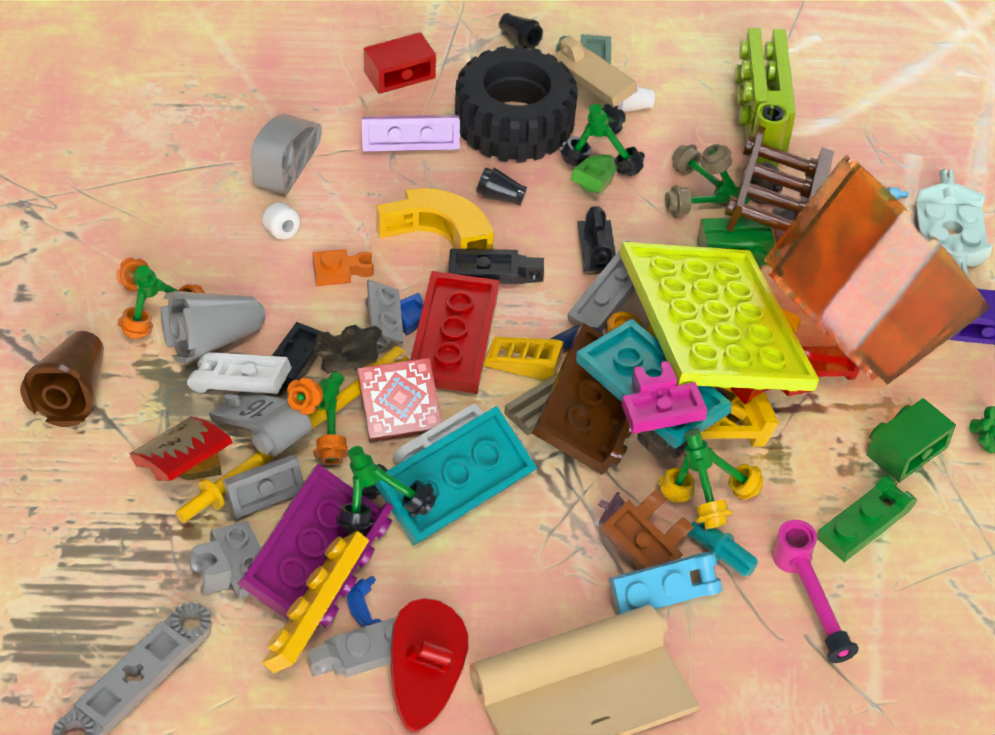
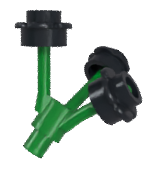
M599 104L591 105L587 117L588 123L581 137H570L568 141L562 144L560 149L563 160L567 164L578 166L586 158L590 157L591 147L586 142L589 136H606L619 152L614 160L618 167V173L634 176L644 167L645 154L639 152L636 147L625 149L615 136V134H618L623 129L622 124L625 123L626 117L623 110L618 109L617 106L612 107L609 104L604 105L603 108Z
M354 446L349 449L350 469L354 474L352 503L344 504L340 507V514L336 516L337 524L342 527L343 532L352 534L358 531L364 534L369 526L374 525L375 520L371 518L372 509L361 504V497L363 495L371 500L381 495L374 485L377 481H383L404 494L401 506L408 510L410 517H415L419 514L424 516L429 513L436 501L432 484H424L416 480L408 487L387 474L386 471L388 470L381 464H375L372 457L365 454L361 446Z

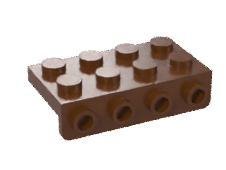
M583 323L575 334L532 434L602 475L611 464L617 466L621 462L627 451V446L623 443L625 438L630 437L632 431L622 408V402L576 362L577 351L604 336V334Z

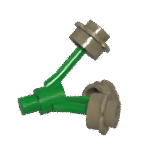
M694 144L679 146L672 156L675 171H681L687 175L695 170L715 185L716 189L713 195L691 197L687 187L680 188L678 185H674L670 192L665 194L666 210L674 214L675 218H679L681 214H688L690 212L691 204H723L724 202L728 204L731 195L736 197L739 187L735 185L727 172V169L732 164L731 150L727 146L713 144L703 151L702 156ZM720 173L722 180L720 181L713 174ZM746 196L744 203L748 204L750 198Z

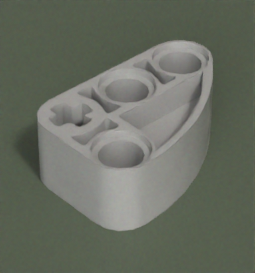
M280 114L271 119L258 133L252 145L251 165L253 184L267 190L285 195L288 194L316 151L322 135V126L318 123L287 114Z

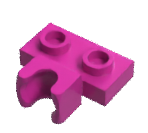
M667 361L661 363L662 374L658 377H650L642 367H635L632 374L634 394L622 396V408L632 433L635 434L706 420L707 408L696 382L677 385L675 373L671 364Z

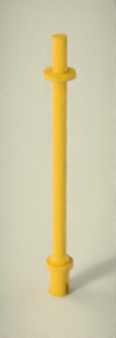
M394 346L377 361H369L363 367L409 361V358L406 355L394 361L405 352L401 347ZM358 379L340 391L336 397L337 406L335 413L361 395ZM317 408L308 415L312 424V430L327 420L326 410ZM257 451L215 483L207 479L201 480L198 483L200 494L176 510L178 519L182 523H186L209 505L216 510H220L225 505L223 495L226 494L222 480L255 467L263 466L275 457L268 454L264 455Z

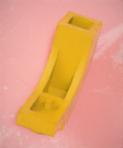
M432 188L405 190V200L376 205V229L380 238L415 231H427L443 236L453 245L454 249H493L494 231L485 214L471 201L455 193Z

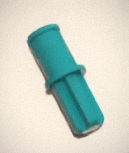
M694 521L691 523L694 528L687 534L688 537L693 538L708 551L715 552L716 560H722L744 577L754 572L758 565L757 558L737 544L731 533L724 534L718 528L705 529L704 523H699V526Z

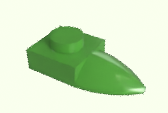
M595 155L586 158L574 168L570 180L578 183L585 191L601 193L611 184L617 170L614 156Z

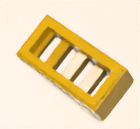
M494 336L484 367L545 381L557 374L562 359L564 341ZM500 349L507 351L505 357L498 356ZM518 353L520 355L519 357H513V354Z

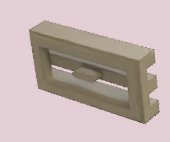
M558 373L505 405L504 414L527 436L532 434L540 414L527 422L525 419L536 412L542 411Z

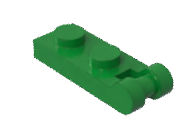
M885 475L874 488L820 528L817 540L845 563L905 516L914 507L917 498L908 491L902 492L896 487L897 482L889 475ZM888 498L894 504L888 507L882 501Z

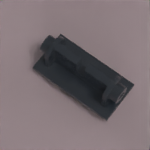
M593 206L587 212L585 221H577L584 272L603 271L616 255L611 220H606L604 210L598 206Z

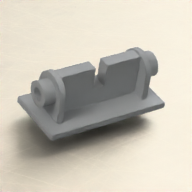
M368 279V296L365 299L370 323L368 343L375 352H383L391 341L400 344L404 342L399 290Z

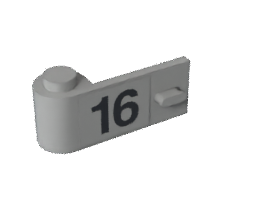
M240 391L236 395L227 394L224 396L226 402L209 413L213 421L251 429L253 433L252 442L260 453L268 454L272 457L278 456L312 430V424L308 415L301 414L299 410H293L286 399L252 392Z

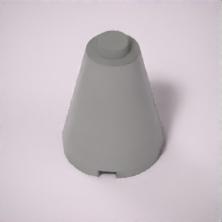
M174 291L165 294L163 299H169L168 306L161 307V324L167 347H175L177 354L172 355V357L180 364L193 361L207 352H213L259 331L262 323L265 321L263 305L252 296Z

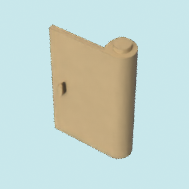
M650 604L471 663L469 666L474 690L497 735H631L697 712L700 709L698 701L663 646L664 633H667L668 630L666 619L660 610H655Z

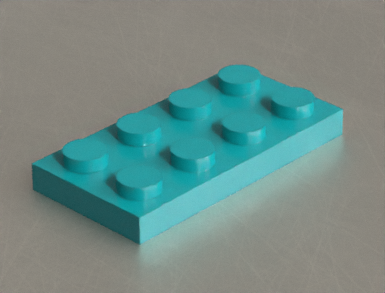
M633 319L577 351L576 362L621 402L622 396L634 394L632 374L635 367H642L650 377H658L662 374L661 363L667 361L659 341ZM697 386L707 408L706 420L655 429L654 431L676 449L687 441L685 433L688 430L699 429L702 432L730 414L732 403L712 386Z
M495 406L386 471L387 474L408 487L416 480L424 484H432L436 501L428 514L410 517L408 510L401 506L404 494L383 481H377L374 485L385 502L393 505L392 513L413 546L531 474L537 469V466L498 406Z

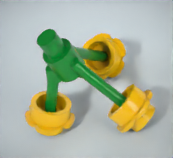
M699 429L688 430L685 433L688 444L685 446L686 453L684 454L683 464L681 468L669 469L666 474L660 477V491L671 502L678 503L690 500L695 492V480L688 471L689 469L698 471L706 503L696 507L698 518L695 521L696 523H704L705 529L724 526L728 524L726 517L732 515L733 510H728L726 500H714L707 469L714 463L730 475L728 482L730 489L733 490V494L736 497H740L742 500L755 497L761 492L764 480L761 475L762 470L757 466H750L748 464H741L734 468L708 447L707 442L702 440Z

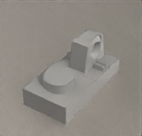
M292 454L266 465L222 480L231 514L237 519L294 497L304 483L299 460Z

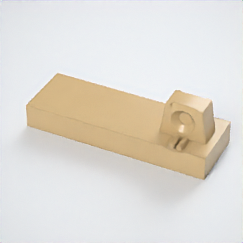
M570 35L560 41L561 50L553 55L557 58V62L562 61L569 69V72L573 74L576 82L612 107L617 106L638 91L635 80L589 49L583 47L581 42L576 41Z

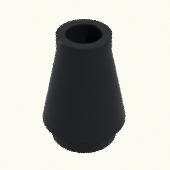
M505 13L499 20V28L505 31L519 46L534 48L542 40L543 29L536 20L515 16L510 13Z
M485 167L476 189L477 193L483 195L482 198L515 203L517 205H521L527 191L526 186L519 184L495 167L493 170Z

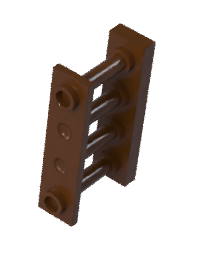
M760 125L755 137L749 135L742 153L748 156L737 195L736 197L731 195L725 210V215L730 216L726 230L733 232L738 218L741 216L789 233V237L794 239L791 253L804 257L815 234L834 151L822 147L817 159L811 157L810 160L762 144L766 128ZM759 156L805 172L804 176L806 178L803 180L756 163L757 157ZM755 176L800 192L799 196L801 198L798 200L750 183L751 178ZM746 196L794 212V216L798 218H795L793 221L745 204Z

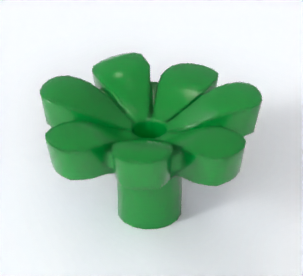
M988 406L984 410V418L972 419L969 429L972 433L980 434L978 440L979 444L983 446L984 451L994 454L995 406Z

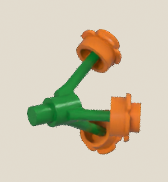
M126 258L120 263V269L116 271V279L119 284L124 285L126 290L131 292L137 291V300L135 307L124 310L123 316L118 319V326L121 327L123 333L129 338H143L149 335L153 328L151 314L143 309L146 298L155 296L159 291L165 293L174 291L206 292L199 285L192 286L189 284L177 290L158 279L155 272L149 268V265L143 259Z
M332 372L328 379H322L319 384L306 377L301 378L299 381L293 380L287 388L289 394L287 402L293 410H299L303 415L313 413L316 407L327 411V435L317 438V449L313 450V455L320 458V462L325 465L341 464L343 458L348 457L349 451L347 439L341 435H336V397L340 393L339 387L344 382V377L338 372Z

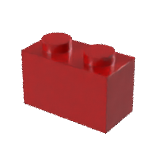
M421 32L364 47V72L377 93L382 94L436 79V53Z

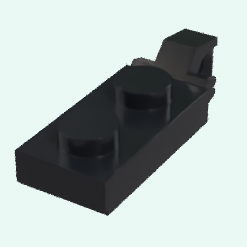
M451 249L449 273L500 280V284L543 282L544 258L526 257L518 254V250Z

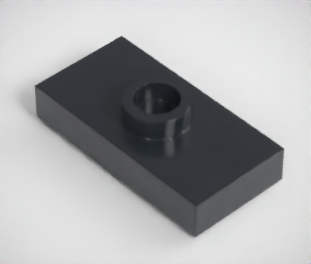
M299 322L294 324L272 354V356L287 357L292 367L282 386L288 388L293 380L299 381L304 377L328 343V333Z

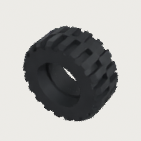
M502 46L497 47L492 52L490 49L482 52L479 58L475 56L466 63L456 80L455 115H459L460 136L465 141L467 140V144L475 151L480 149L482 155L489 158L492 156L498 157L499 161L508 162V159L517 160L518 163L526 162L530 158H533L535 161L542 159L546 153L549 155L560 149V146L562 147L565 141H568L570 134L574 130L578 88L573 74L569 72V69L562 61L558 63L555 56L549 53L547 55L542 54L541 50L536 48L528 50L524 49V46H514V48ZM504 102H521L529 105H509Z

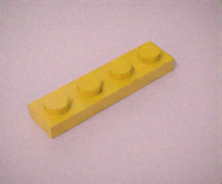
M356 531L345 538L339 536L328 546L325 551V556L328 558L323 566L318 567L306 581V585L309 588L305 595L298 598L289 608L287 616L290 619L284 628H280L269 640L267 648L270 651L262 664L273 673L285 669L296 662L369 542L360 532Z

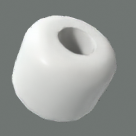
M283 202L271 204L263 214L262 223L264 228L280 240L293 237L300 228L301 220L299 214Z

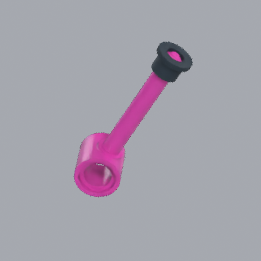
M796 519L786 521L778 531L772 552L773 561L781 570L799 574L827 636L825 643L829 650L827 654L829 662L841 663L847 661L858 653L859 648L856 643L851 642L848 633L841 630L811 565L812 555L817 542V533L805 521Z

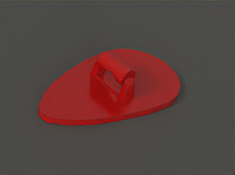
M422 598L411 601L398 612L393 623L390 645L392 693L401 721L405 728L411 732H419L424 729L444 709L461 675L469 649V635L462 618L453 608L439 600Z

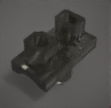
M355 324L345 327L340 335L334 336L328 331L319 333L316 338L314 352L323 358L321 370L329 374L353 368L357 372V369L362 368L364 365L376 363L379 357L376 344L382 336V330L377 326L361 329Z

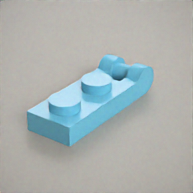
M703 552L609 578L616 614L619 615L649 604L654 609H658L693 598L722 592L721 579L716 578L714 566L717 565L715 552ZM699 569L701 581L692 583L689 571Z

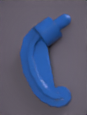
M370 576L366 580L360 579L354 584L347 595V605L350 613L361 627L382 622L380 619H372L364 599L372 590L371 585L376 581L374 576Z

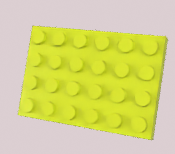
M622 242L619 254L667 362L672 366L678 385L696 382L697 386L815 391L819 378L750 250Z

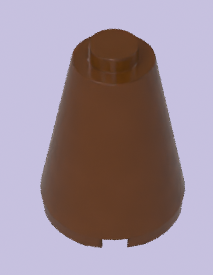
M88 331L74 332L26 373L20 386V392L24 404L34 415L38 411L47 417L45 422L60 427H72L81 424L91 414L95 405L104 346L99 337Z

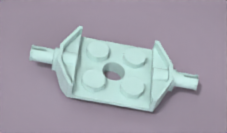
M946 168L939 173L940 184L921 189L918 192L916 198L919 232L924 234L930 242L929 252L925 257L933 264L949 265V267L953 268L954 280L959 282L960 278L961 282L969 278L967 266L977 267L990 257L993 244L988 245L982 210L985 195L963 185L956 184L954 182L953 170L949 169L947 173ZM947 230H952L957 234H949Z

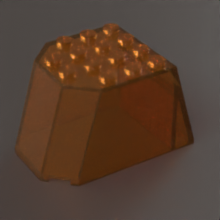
M845 155L765 257L764 261L772 269L768 275L783 292L872 380L879 376L888 385L984 314L990 308V305L945 247L934 236L927 241L909 222L915 216L857 161L853 162L849 156Z

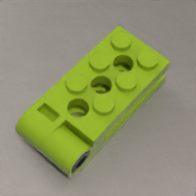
M748 28L746 40H741L739 58L742 59V64H737L735 70V83H740L737 89V104H742L739 110V125H744L746 142L749 135L756 136L761 125L766 128L762 144L788 152L796 109L786 29H773L771 41H766L763 54L761 28ZM759 156L757 157L756 163L758 164L766 162L773 164L776 167H778L779 163L773 162L771 160Z

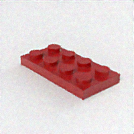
M431 271L410 360L430 358L435 388L478 394L499 294L500 280Z

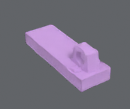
M459 115L362 117L363 151L460 149Z

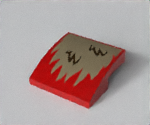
M191 416L129 454L136 467H149L157 481H172L233 442L230 436L216 425L202 418Z

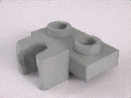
M248 521L212 529L210 534L211 542L194 546L190 553V570L192 572L203 571L201 592L203 594H211L229 589L231 583L238 598L250 596L249 592L237 585L261 548Z

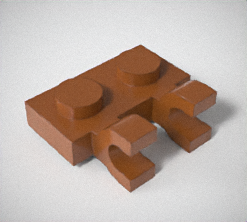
M656 489L638 507L628 499L599 528L639 570L680 559L684 554L676 545L694 528L682 517L663 534L648 519L666 501Z

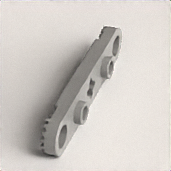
M190 602V604L182 603L181 607L177 606L176 610L164 622L161 621L75 702L73 704L74 707L64 717H60L58 722H55L52 735H64L73 728L85 730V735H107L209 636L212 630L210 612L206 606H201V603L198 602L197 604H194V602ZM189 617H196L202 621L201 626L199 625L198 629L196 627L193 628V631L191 629L186 631V628L182 629L180 624ZM141 672L142 680L140 682L131 680L127 683V674L130 673L135 676Z

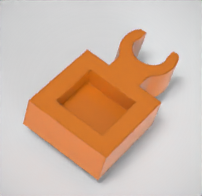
M347 249L312 252L316 286L351 283V275H358L360 277L374 275L371 252H360L354 256H348Z

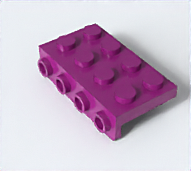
M318 463L311 470L237 585L289 620L290 618L287 616L289 608L298 598L305 595L309 588L306 585V581L318 567L323 566L328 558L325 556L328 546L339 536L345 538L351 535L342 531V527L337 524L336 516L340 514V507L342 505L352 503L353 488ZM362 495L361 504L372 509L371 518L375 520L374 525L369 526L366 532L362 534L369 542L318 626L322 625L326 628L334 619L339 610L334 604L340 595L344 598L356 583L357 577L353 573L357 566L362 568L368 562L375 551L371 543L375 537L380 539L391 525L392 520L388 516L393 509V505L389 502H386L379 508Z

